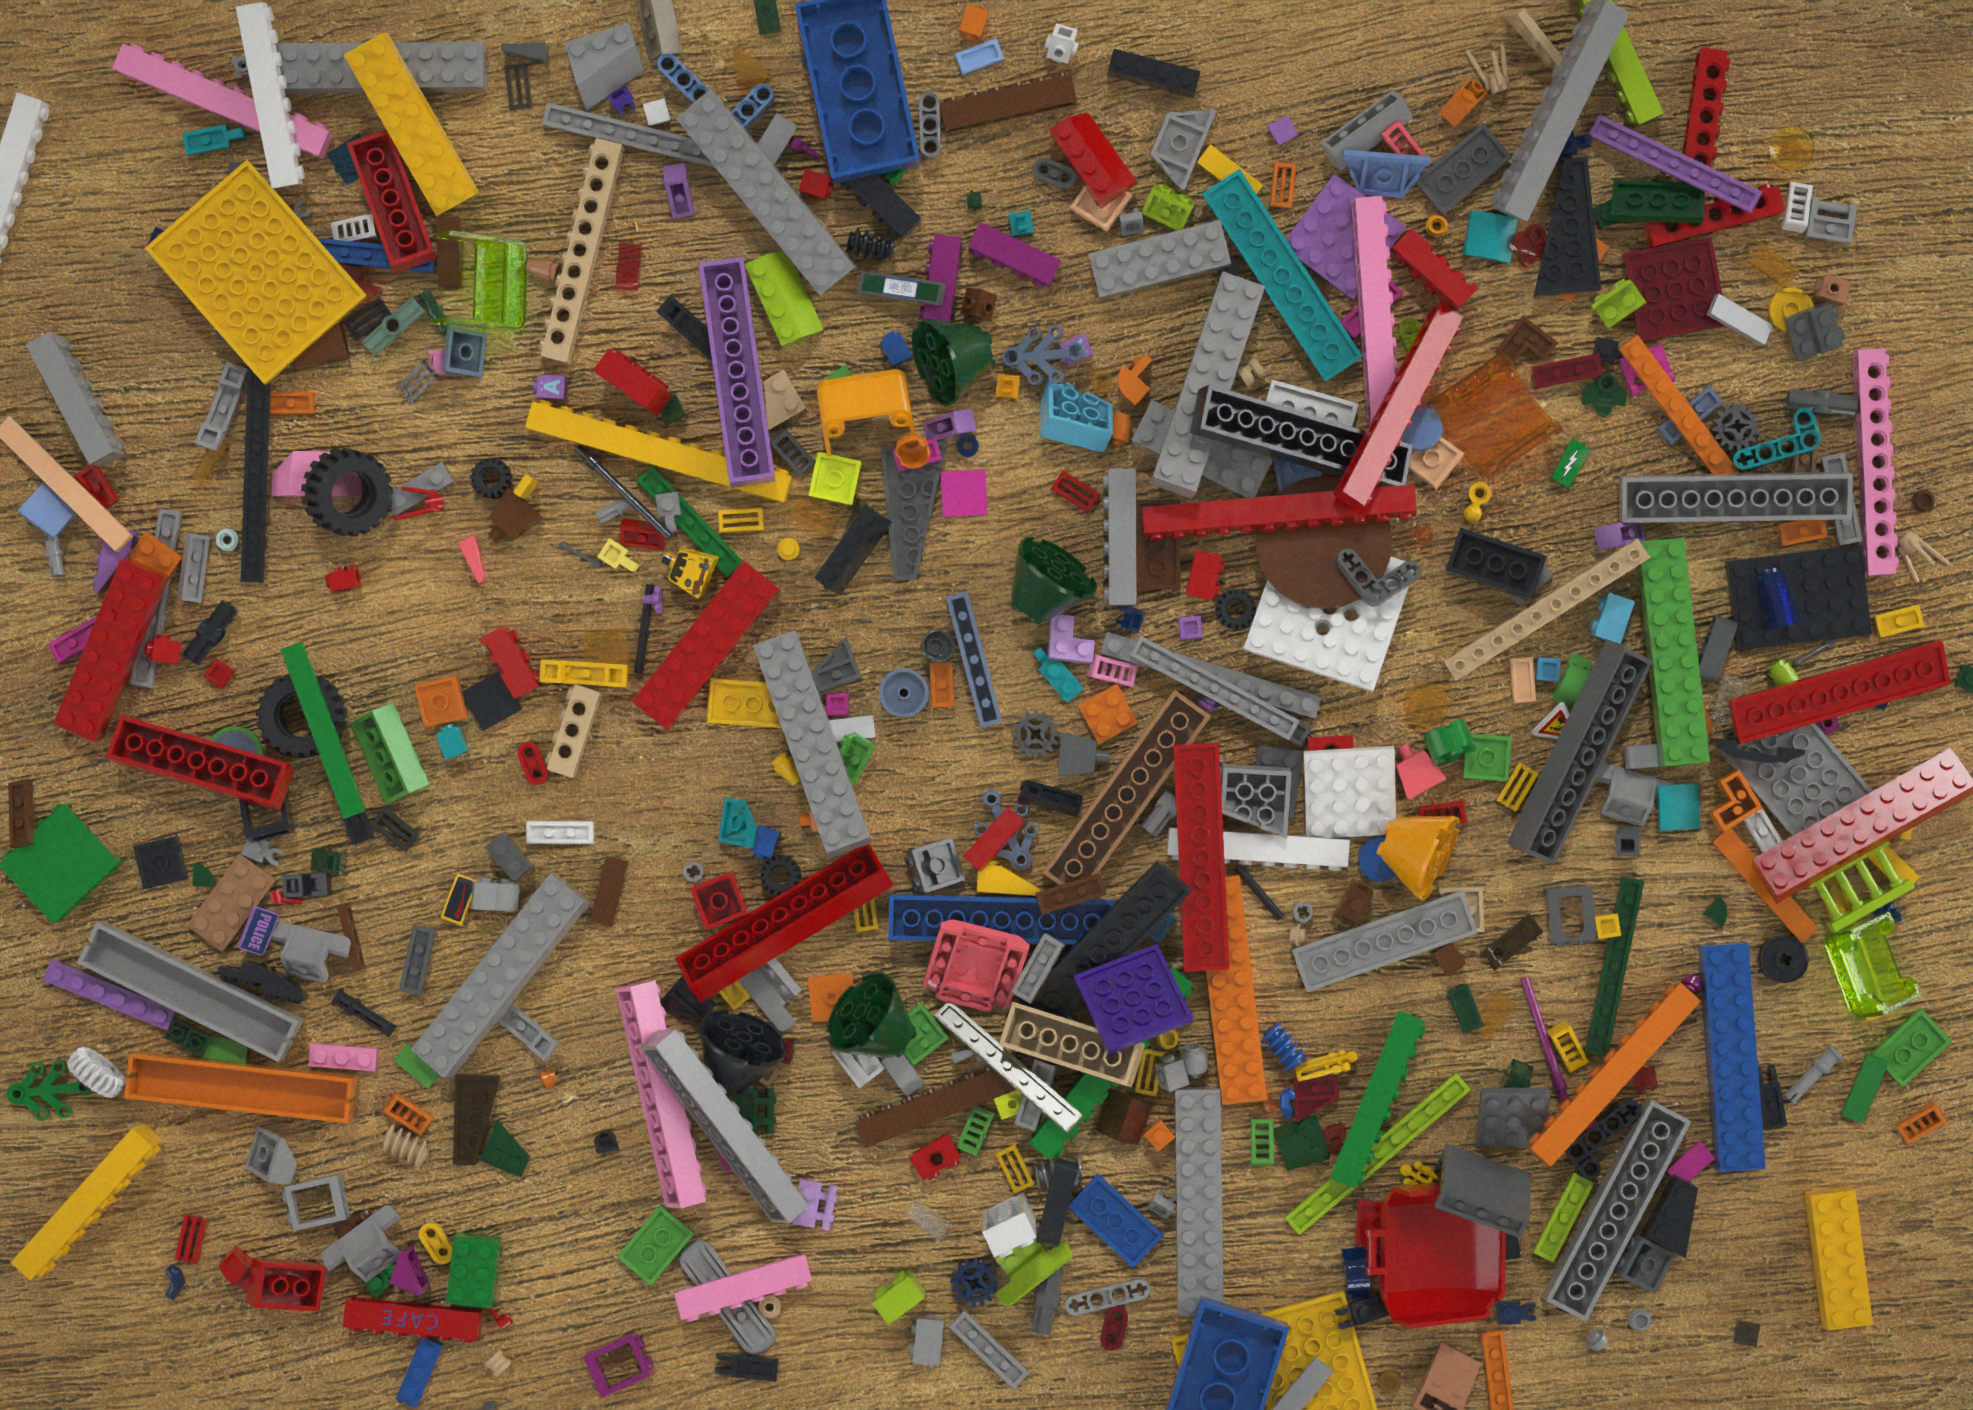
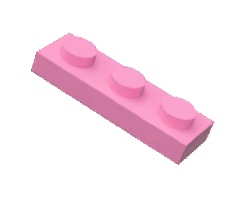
M311 1043L308 1066L377 1071L379 1048Z

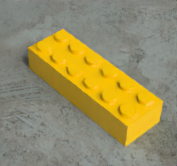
M1846 1186L1804 1192L1821 1326L1829 1331L1873 1325L1856 1190Z

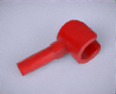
M282 891L270 893V900L273 904H302V899L283 898Z
M484 1308L493 1316L500 1328H506L513 1323V1320L507 1313L500 1316L493 1308Z

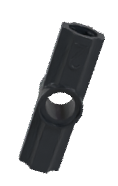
M221 600L210 617L206 618L199 625L195 633L196 636L186 650H184L183 655L191 662L200 665L210 650L216 647L224 638L225 630L239 611L230 603Z

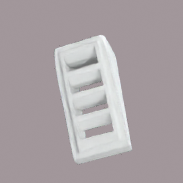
M1796 182L1789 183L1782 223L1783 230L1800 233L1806 230L1813 185ZM1794 192L1806 193V196L1794 195ZM1793 201L1803 202L1804 205L1795 204ZM1791 210L1800 211V212H1803V213H1802V214L1792 213Z
M372 214L331 223L333 240L358 242L379 238L378 229ZM365 222L368 223L369 232L365 233L364 228ZM355 224H359L361 233L357 235ZM347 225H351L352 236L350 237L348 236ZM342 226L344 238L340 239L338 227Z

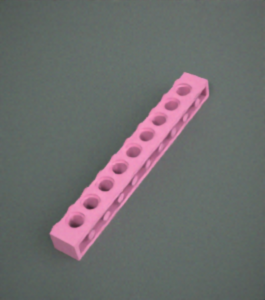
M1885 348L1856 350L1852 354L1854 396H1857L1858 400L1855 418L1860 525L1863 540L1861 541L1864 571L1865 576L1896 574L1899 561L1898 557L1895 556V547H1897L1898 539L1897 535L1894 534V525L1896 524L1897 517L1896 512L1893 511V502H1895L1896 495L1895 490L1892 489L1894 467L1891 466L1890 458L1893 457V445L1890 444L1889 437L1892 434V423L1889 421L1888 412H1891V400L1888 399L1887 390L1890 389V378L1886 373V368L1889 366V356L1886 354ZM1869 367L1876 370L1875 378H1871L1868 375ZM1871 389L1877 392L1878 397L1876 401L1871 400L1869 397ZM1871 412H1875L1878 415L1879 420L1877 423H1873L1870 420ZM1873 434L1879 437L1880 442L1878 446L1873 445L1871 442ZM1874 457L1880 459L1881 465L1879 468H1875L1872 464ZM1875 479H1878L1882 484L1880 491L1875 490L1873 487ZM1877 501L1883 506L1881 513H1877L1874 509V504ZM1877 524L1882 525L1884 528L1882 536L1877 535L1875 532ZM1879 546L1882 547L1885 551V555L1882 559L1879 558L1876 554V550Z

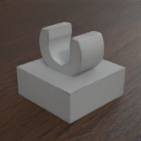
M1134 208V213L1126 214L1125 210H1123L1121 215H1119L1122 236L1144 233L1142 211L1138 212V209Z
M1161 1189L1150 1200L1147 1208L1167 1219L1176 1207V1204L1173 1203L1176 1196L1173 1194L1167 1200L1163 1197L1165 1189Z

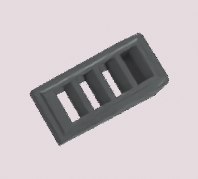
M545 43L501 45V50L506 55L549 64V47Z
M783 428L770 440L771 447L799 477L815 463L814 459L786 428ZM784 437H787L788 440L783 445L778 447L777 444ZM793 444L794 447L789 452L784 454L783 451L789 445ZM799 450L801 453L791 461L789 458ZM805 457L807 460L797 468L795 465Z

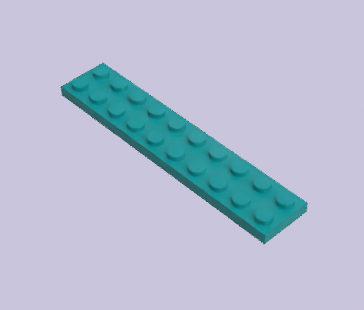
M1238 169L1203 192L1202 196L1216 218L1221 221L1222 227L1260 285L1265 286L1264 291L1323 381H1328L1363 358L1241 170Z

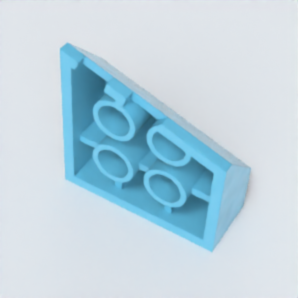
M1047 376L1040 405V437L1104 453L1113 435L1112 404L1089 392L1083 394L1073 389L1074 385L1066 382V384H1055Z

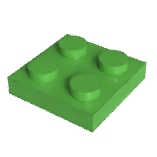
M1470 733L1477 750L1464 755L1462 778L1508 782L1512 737Z

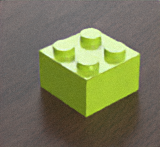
M910 1269L906 1272L901 1270L892 1277L893 1280L889 1285L884 1283L874 1291L872 1304L887 1325L891 1324L925 1298L926 1290Z

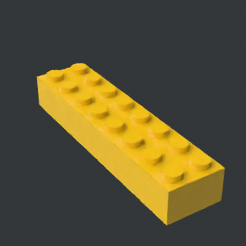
M388 32L381 33L344 54L345 59L435 215L438 216L478 194L477 187Z
M145 1123L132 1128L11 1261V1264L30 1281L36 1277L42 1278L45 1274H49L56 1266L54 1262L60 1257L63 1258L71 1250L69 1245L79 1241L86 1233L84 1229L90 1224L93 1225L101 1217L99 1212L113 1204L117 1199L114 1195H117L120 1191L123 1192L131 1184L129 1179L135 1174L138 1175L146 1167L144 1162L154 1158L160 1152L161 1148L159 1146L164 1140Z

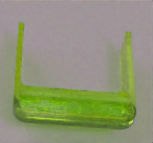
M456 231L436 233V238L472 243L475 247L472 320L443 317L433 319V324L488 330L521 329L526 320V264L528 250L525 243L515 239Z

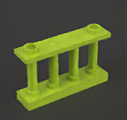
M1889 841L1806 887L1811 889L1816 887L1832 915L1830 918L1832 920L1826 923L1830 931L1837 932L1915 888L1911 880L1898 877L1883 851V848L1890 845ZM1874 853L1891 882L1889 884L1891 887L1884 891L1878 888L1863 859ZM1854 864L1871 892V898L1864 902L1859 900L1843 872ZM1833 876H1836L1852 904L1850 905L1851 909L1845 913L1838 909L1824 884V881Z

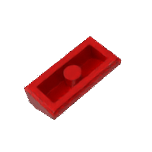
M622 519L620 525L621 546L664 551L665 538L648 521Z

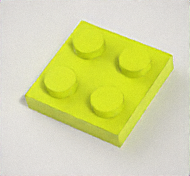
M818 452L808 496L853 506L862 461L836 455L827 456L826 453Z

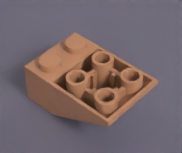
M1441 1342L1410 1399L1411 1405L1418 1410H1463L1481 1363Z

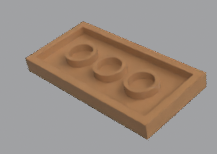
M240 853L186 926L218 950L224 952L247 922L253 906H259L277 879Z

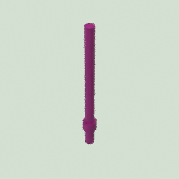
M1526 976L1520 980L1554 1080L1552 1082L1554 1090L1558 1092L1562 1103L1565 1099H1569L1566 1091L1568 1086L1565 1078H1562L1530 978Z

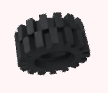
M484 458L471 469V486L476 493L485 498L497 499L502 497L506 489L512 485L511 478L513 476L510 468L501 460ZM488 470H496L500 476L499 483L494 487H488L483 482V475Z
M1231 589L1223 593L1217 600L1215 607L1216 617L1226 628L1233 630L1242 629L1254 620L1257 606L1254 598L1247 591ZM1237 600L1244 605L1245 611L1241 617L1233 618L1228 614L1227 607L1231 601Z
M773 856L763 864L760 870V881L767 892L777 896L800 883L801 869L797 862L789 856ZM781 866L788 870L789 879L786 883L778 884L773 880L772 872L776 867Z

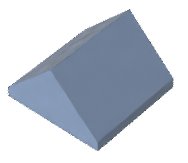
M448 326L443 371L452 375L482 378L487 333Z

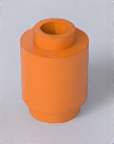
M1124 413L1113 414V435L1110 439V445L1123 447L1124 444L1129 443L1132 427L1130 415Z

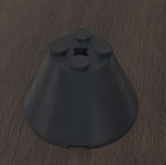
M716 1010L706 1014L699 1027L704 1065L712 1071L714 1081L724 1087L726 1090L725 1095L735 1097L736 1094L747 1091L784 1059L787 1046H784L782 1042V1035L764 1020L745 1012H739V1015L728 1014V1010Z

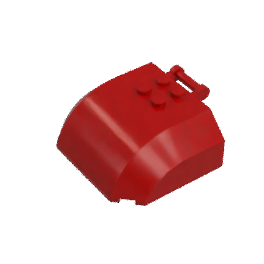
M1441 1182L1393 1187L1381 1204V1228L1365 1229V1236L1368 1237V1256L1365 1274L1372 1276L1380 1275V1296L1392 1322L1409 1329L1487 1319L1491 1314L1490 1308L1496 1300L1500 1301L1505 1295L1506 1233L1435 1208V1200L1440 1192ZM1377 1237H1380V1266H1377Z

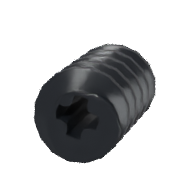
M857 227L854 233L852 230L850 231L846 254H850L852 249H854L855 256H859L862 251L863 258L865 259L871 253L873 261L880 256L881 263H884L887 258H889L890 263L895 245V236H892L888 242L886 234H883L878 239L877 232H874L872 237H869V230L866 229L863 235H861L860 227Z

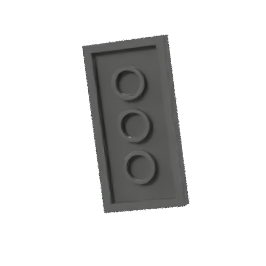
M1482 123L1423 172L1415 184L1437 211L1444 215L1509 161L1512 156L1489 128Z

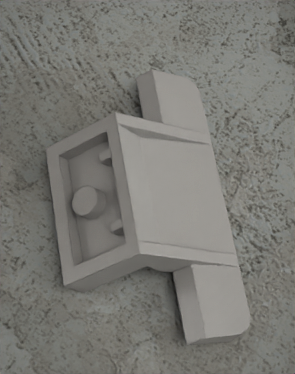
M1604 762L1595 779L1596 781L1609 784L1608 794L1602 804L1600 814L1644 827L1653 808L1654 798L1657 799L1656 785L1675 784Z
M277 922L271 936V940L285 943L280 958L286 974L325 983L329 978L324 963L328 953L348 957L351 940L345 936L284 922Z
M776 958L738 980L778 1030L785 1031L797 1023L783 1005L802 990Z
M389 1205L383 1206L325 1249L321 1255L325 1267L331 1271L346 1260L350 1269L362 1280L368 1282L398 1260L401 1251L387 1239L384 1233L387 1228L401 1219L395 1209Z

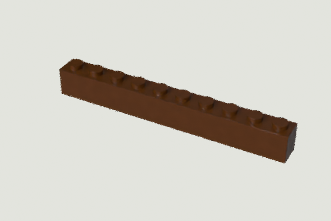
M1014 1055L1030 1070L1032 1069L1034 1059L1058 1066L1055 1075L1071 1069L1031 1055H1024L1019 1058L1017 1055ZM987 1065L984 1067L985 1071L978 1074H976V1071L969 1072L963 1075L964 1079L955 1082V1079L948 1080L942 1083L943 1087L934 1090V1087L921 1091L922 1095L916 1098L910 1095L900 1099L901 1103L895 1106L889 1103L879 1107L880 1111L877 1113L865 1112L858 1116L859 1120H856L855 1125L864 1148L1005 1095L1016 1089Z

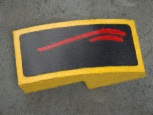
M457 873L441 919L460 926L463 925L470 909L472 881L477 880Z

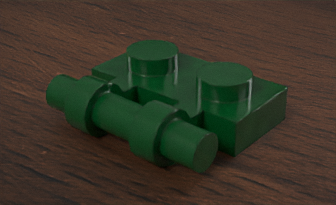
M749 1088L743 1093L736 1094L735 1104L740 1109L739 1114L743 1119L745 1118L751 1123L754 1134H758V1125H765L766 1134L774 1133V1125L776 1124V1117H774V1104H776L774 1088H765V1097H759V1088ZM758 1105H765V1117H758Z

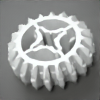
M86 1047L78 1048L68 1060V1068L74 1077L78 1078L86 1087H89L99 1095L113 1098L122 1091L123 1086L126 1084V1078L119 1068L95 1050Z

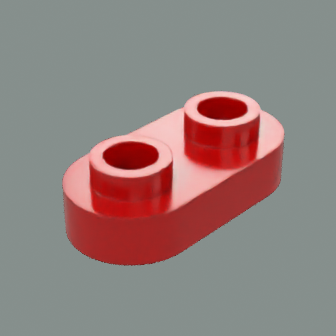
M534 742L522 743L518 747L517 756L526 779L533 785L545 783L549 777V770H547V765L539 746ZM527 749L533 750L532 757L526 755ZM537 769L542 773L540 778L534 776V772Z

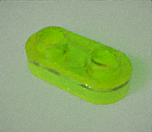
M1413 318L1404 319L1397 327V334L1406 354L1421 328L1419 322ZM1405 327L1411 329V334L1405 332Z

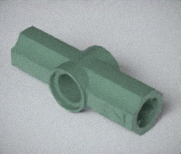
M411 297L392 315L385 317L382 324L362 342L377 356L396 338L401 337L406 329L426 311L414 297ZM398 321L399 328L397 331L390 332L389 325L391 322Z

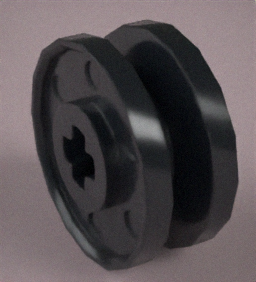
M1779 935L1769 938L1759 948L1757 961L1764 976L1772 981L1790 983L1795 982L1804 975L1808 968L1809 957L1808 951L1799 940ZM1781 954L1787 956V960H1784L1785 964L1779 962V959L1782 958Z

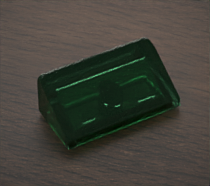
M754 0L760 36L782 32L777 1Z

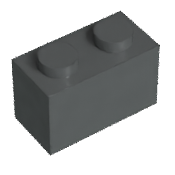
M506 832L500 833L485 846V849L513 881L519 880L535 866Z

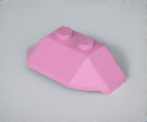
M293 451L272 474V496H305V492L301 491V485L306 484L307 478H304L305 472L311 471L310 464L314 460L319 462V455L324 452ZM352 471L341 475L332 488V497L361 498L362 481L359 475Z

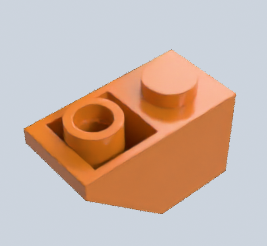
M1470 78L1450 98L1439 113L1456 127L1488 92L1483 89L1479 82Z

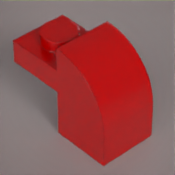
M235 1244L220 1260L219 1269L233 1286L236 1284L247 1293L252 1258Z

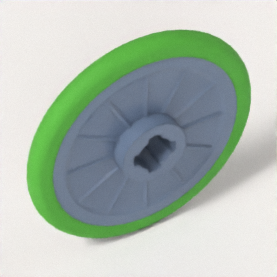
M230 726L223 728L210 739L213 742L264 756L263 746L259 738L252 731L244 727Z

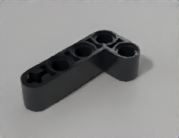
M1631 1098L1621 1099L1595 1119L1598 1124L1581 1133L1566 1149L1565 1155L1585 1178L1595 1179L1600 1175L1601 1166L1592 1153L1640 1116V1104ZM1628 1104H1629L1630 1106H1632V1107H1631L1632 1113L1626 1112V1111H1627L1626 1106H1627ZM1617 1112L1622 1114L1621 1116L1624 1117L1623 1120L1619 1115L1616 1114ZM1615 1117L1616 1125L1612 1128H1607V1120ZM1597 1131L1598 1139L1590 1142L1588 1139L1589 1133ZM1575 1144L1580 1145V1152L1577 1155H1571V1147ZM1592 1162L1594 1164L1593 1171L1585 1173V1165Z
M1056 1159L1043 1215L1038 1227L1037 1243L1059 1247L1079 1163Z

